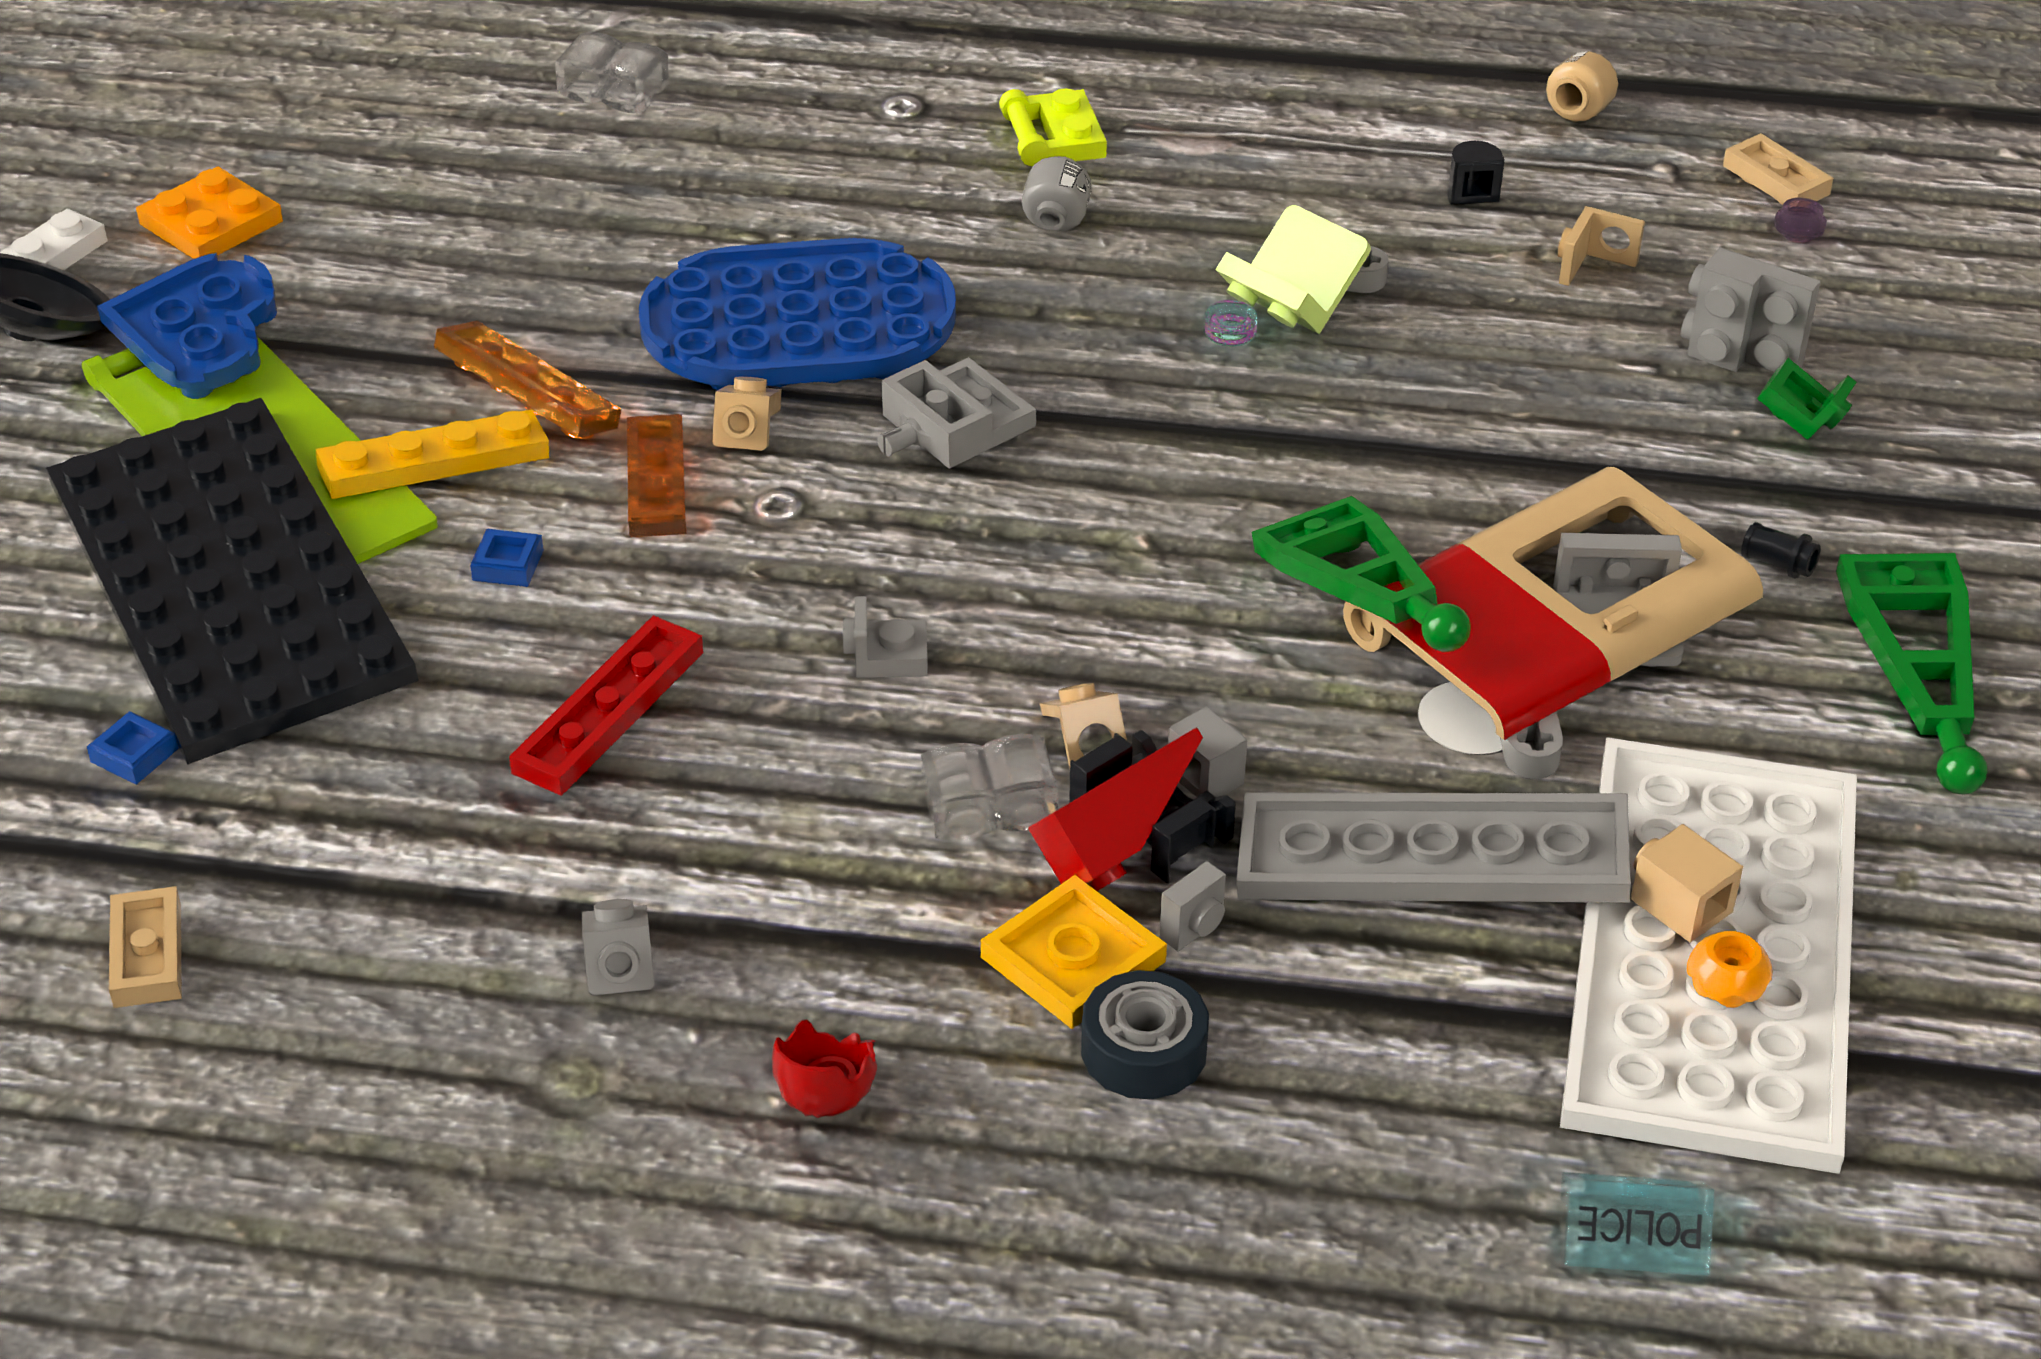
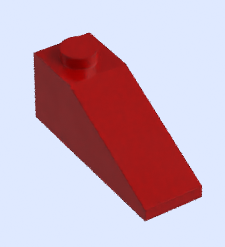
M1197 727L1028 827L1061 884L1076 875L1098 891L1127 874L1121 862L1142 850L1153 830V825L1157 823L1203 739Z

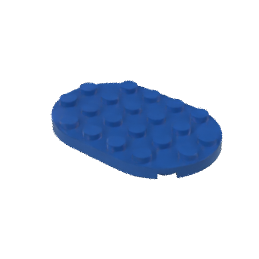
M864 238L740 245L700 252L678 261V270L672 272L665 279L656 276L646 287L639 304L641 337L650 355L673 373L696 382L709 384L716 390L727 385H734V377L763 378L767 380V386L773 387L812 382L837 383L842 380L873 377L885 379L926 360L937 352L950 337L956 320L955 289L951 279L942 267L929 257L921 262L915 257L904 253L903 245Z

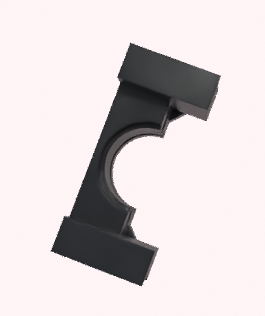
M1140 730L1132 735L1131 744L1118 733H1115L1114 738L1076 761L1071 760L1069 803L1157 751L1151 737L1143 730ZM1176 786L1157 823L1153 825V830L1146 841L1152 846L1151 871L1168 884L1170 882V865L1178 861V858L1203 842H1206L1211 847L1214 846V837H1217L1223 843L1231 840L1234 837L1236 802L1228 795L1215 797L1209 791L1200 794L1196 799H1191Z

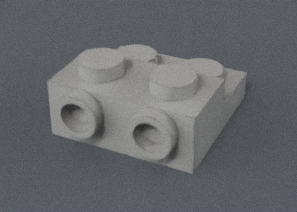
M1719 247L1706 265L1699 264L1696 267L1689 283L1688 293L1696 296L1697 302L1696 307L1690 308L1686 314L1681 328V337L1690 340L1687 355L1737 372L1744 362L1775 372L1788 358L1800 368H1803L1821 281Z

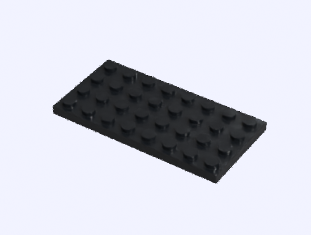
M262 398L237 403L228 409L194 420H185L175 426L142 437L129 438L120 444L90 454L74 456L65 462L46 468L51 486L170 730L176 735L178 747L187 765L419 681L415 662Z

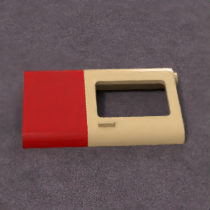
M1606 467L1418 563L1419 567L1436 588L1437 603L1457 605L1468 615L1471 623V632L1467 642L1461 648L1452 652H1440L1433 649L1426 643L1422 635V625L1413 618L1395 624L1348 602H1345L1343 616L1352 639L1368 652H1376L1389 644L1391 634L1485 709L1494 721L1496 734L1503 740H1506L1763 598V586L1757 571L1746 559L1622 470L1615 467ZM1634 515L1662 535H1679L1681 548L1696 559L1692 563L1596 614H1588L1581 611L1521 565V563L1559 544L1561 533H1580L1605 519L1614 523H1622ZM1399 581L1384 586L1395 592L1404 589Z

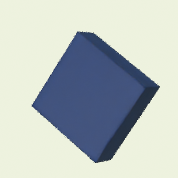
M486 529L470 565L472 581L528 587L544 551L542 535Z
M130 711L87 746L91 763L136 785L179 749L174 732Z

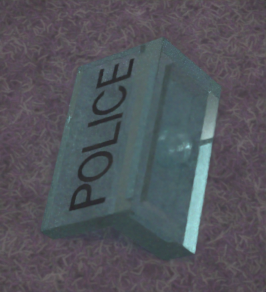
M1562 1172L1561 1201L1567 1206L1565 1265L1710 1276L1714 1189L1703 1181Z

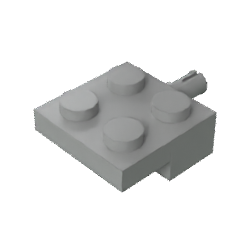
M969 357L940 371L927 360H924L882 380L883 416L897 426V428L880 434L877 438L880 450L883 454L886 453L887 457L912 444L919 445L950 469L1036 427V409Z

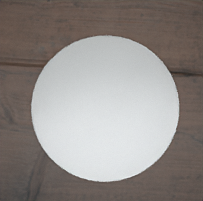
M1447 682L1433 688L1421 700L1418 708L1419 722L1426 734L1435 742L1448 749L1467 754H1490L1503 750L1500 736L1496 734V727L1490 714L1453 683Z

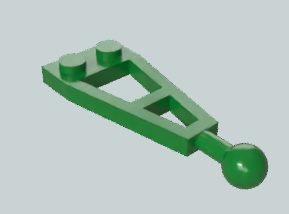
M1353 496L1252 531L1255 553L1280 572L1395 624L1413 618L1422 625V635L1426 643L1437 651H1455L1461 648L1470 636L1471 623L1466 612L1454 604L1437 603L1435 586L1379 514ZM1368 541L1379 556L1348 569H1343L1321 559V557L1334 552L1344 553L1359 548L1362 542ZM1399 581L1404 589L1395 592L1384 586Z
M1955 553L1840 554L1836 574L1850 616L1920 734L1938 735L1943 751L1936 768L1939 782L1945 789L1955 794L1965 795L1977 791L1987 778L1988 768L1982 754L1976 749L1967 746L1964 735L1970 734L1975 718L1969 594ZM1880 610H1946L1948 650H1903ZM1950 679L1951 705H1935L1921 680Z

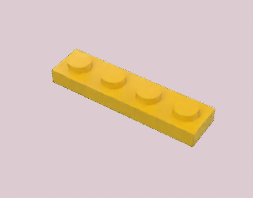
M532 409L508 411L498 416L470 421H453L447 425L416 431H399L389 436L367 440L344 441L334 446L316 449L317 468L331 499L549 458V440Z

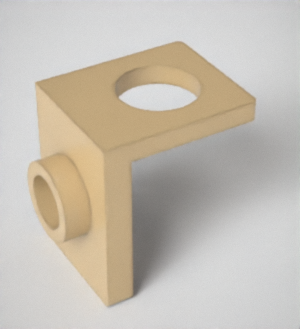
M1585 206L1574 227H1566L1562 233L1558 246V257L1562 258L1559 284L1570 285L1587 255L1636 267L1639 262L1645 222L1640 219ZM1608 227L1622 229L1629 237V246L1624 249H1614L1608 246L1603 240L1602 231Z
M1085 683L1059 689L1060 699L1040 703L1043 716L1060 719L1069 769L1071 760L1076 761L1084 756L1079 746V738L1087 726L1095 723L1102 724L1110 731L1112 738H1114L1115 733H1118L1127 740L1118 693L1095 691L1094 683Z

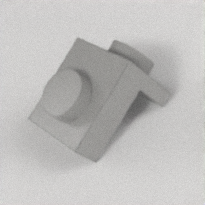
M611 899L595 904L594 911L582 912V937L588 992L596 996L652 989L654 987V973L647 905L634 906L633 901L629 899Z

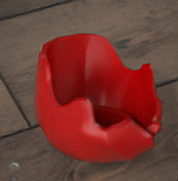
M803 1019L796 1025L794 1031L785 1041L778 1037L773 1046L772 1071L782 1098L790 1107L797 1109L805 1116H814L816 1118L840 1115L855 1108L871 1091L872 1083L876 1076L878 1064L875 1060L876 1055L873 1049L876 1040L861 1041L858 1033H852L839 1042L832 1034L816 1031L809 1020Z

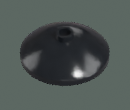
M0 253V327L4 328V332L7 335L22 341H35L36 338L62 340L92 334L106 327L101 322L97 306L110 299L97 287L76 275L49 264Z

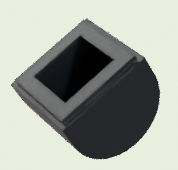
M1475 140L1462 142L1453 148L1447 194L1450 205L1500 201L1505 159L1498 147L1488 142Z

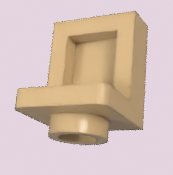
M734 377V385H727L715 391L713 444L717 447L765 450L769 445L770 417L781 411L782 389L766 388L767 380L763 378Z

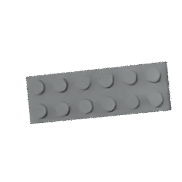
M1245 793L1236 879L1238 900L1630 903L1628 793Z

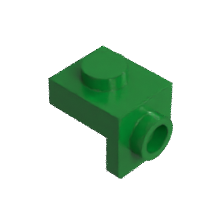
M1788 358L1774 372L1757 399L1768 407L1777 418L1785 421L1808 440L1821 426L1825 425L1831 430L1843 419L1852 407V404L1846 398L1857 382L1847 375L1830 392Z

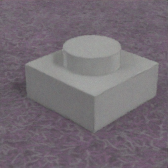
M1206 861L1164 891L1161 899L1160 939L1179 952L1199 936L1204 937L1212 933L1220 924L1225 913L1226 874Z

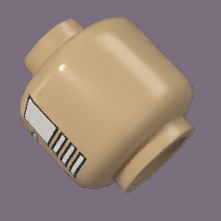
M1591 51L1578 52L1558 65L1549 76L1546 87L1548 101L1553 110L1562 118L1573 122L1587 121L1609 106L1616 96L1618 88L1617 74L1612 64L1602 55Z

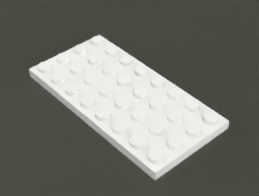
M1606 737L1599 793H1628L1630 903L1586 902L1560 1128L1840 1174L1845 1155L1857 774ZM1681 824L1686 825L1743 866L1734 911L1691 943L1631 900L1636 873L1633 865L1638 852L1651 839H1661ZM1723 931L1741 932L1757 941L1767 952L1773 969L1772 981L1769 982L1763 995L1756 1001L1747 1002L1735 1008L1726 1007L1716 1000L1698 994L1694 988L1692 977L1687 974L1686 970L1693 948L1705 937Z

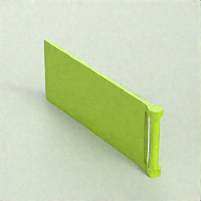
M259 338L258 352L261 361L259 368L250 374L242 375L232 383L213 389L209 395L199 399H191L184 396L181 388L170 386L156 377L147 367L115 379L114 377L144 366L129 349L103 359L96 355L81 363L87 382L95 391L102 392L141 436L175 426L185 420H194L228 409L237 403L262 398L357 564L438 527L436 515L406 485L331 499L317 468L316 449L334 446L344 441L361 440Z

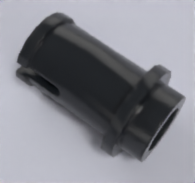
M1754 522L1753 525L1749 526L1741 548L1743 557L1753 558L1785 569L1788 576L1794 579L1800 575L1811 576L1817 566L1821 552V546L1814 543L1812 537L1804 533L1798 538L1762 526L1758 522Z

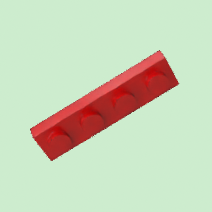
M653 615L509 756L511 774L562 796L703 654L702 635Z

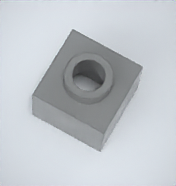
M1207 706L1169 727L1168 744L1196 727L1203 736L1200 745L1179 781L1192 794L1198 797L1205 791H1209L1215 797L1224 796L1244 785L1247 739L1237 727L1226 723Z

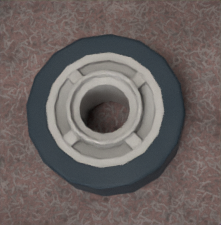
M1136 970L1114 975L1095 987L1084 1003L1081 1057L1088 1073L1105 1089L1127 1098L1153 1100L1177 1094L1195 1082L1206 1065L1209 1011L1197 991L1184 980L1166 973Z

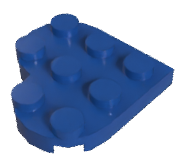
M216 253L190 260L97 306L101 322L156 377L172 387L181 388L182 394L191 399L206 397L213 389L232 383L242 375L256 371L261 361L255 327L273 320L277 315L273 279L265 264L248 255H244V262L235 260L218 261Z

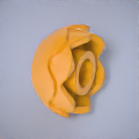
M1723 931L1705 937L1693 948L1686 969L1687 974L1692 977L1694 988L1698 994L1716 1000L1729 1008L1739 1007L1747 1002L1759 999L1769 982L1772 981L1773 975L1772 965L1765 949L1750 936L1737 931Z

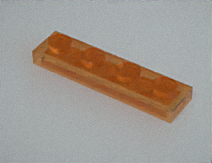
M473 321L437 329L434 344L436 350L454 360L457 367L471 371L489 382L492 389L510 395L524 404L527 410L532 409L534 414L543 416L561 427L562 432L567 436L577 439H589L594 434L618 429L621 408L481 322Z

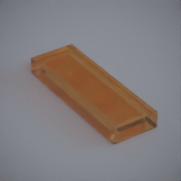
M682 414L627 417L628 525L630 537L687 534Z

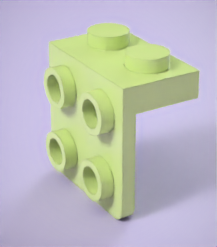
M1291 205L1284 210L1251 264L1226 252L1215 270L1230 284L1226 291L1236 300L1249 307H1253L1255 303H1258L1268 308L1267 313L1279 322L1291 328H1294L1296 323L1320 334L1370 254L1371 246L1365 238L1297 205Z

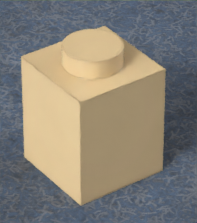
M1681 824L1661 839H1651L1638 852L1633 865L1636 873L1631 900L1691 943L1734 911L1743 866L1686 825Z

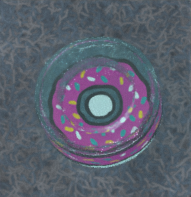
M1237 300L1216 302L1208 307L1205 312L1204 333L1209 340L1219 345L1231 347L1245 345L1256 336L1257 312L1250 305Z

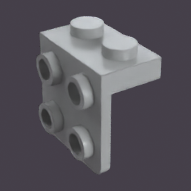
M1561 533L1553 589L1581 611L1588 614L1599 613L1677 571L1682 553L1679 535ZM1682 642L1641 665L1649 667L1679 665L1684 652Z

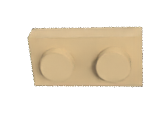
M1761 133L1729 147L1725 151L1723 162L1725 168L1740 176L1745 182L1756 186L1775 198L1783 206L1794 211L1829 196L1831 193L1833 177Z
M177 886L110 895L109 993L114 1008L182 999L181 903Z

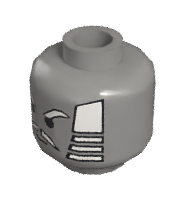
M1063 156L1044 158L1034 164L1028 174L1022 195V209L1027 218L1036 226L1046 230L1066 231L1079 225L1086 214L1092 192L1091 178L1087 170L1073 159Z

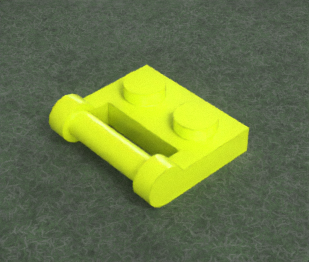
M1012 89L1001 96L999 101L1000 109L1003 116L1011 121L1019 140L1017 146L1018 153L1024 164L1034 166L1040 160L1054 156L1068 157L1074 161L1106 158L1107 140L1084 89H1059L1053 93L1026 96L1019 89ZM1040 119L1048 140L1037 134L1032 120Z

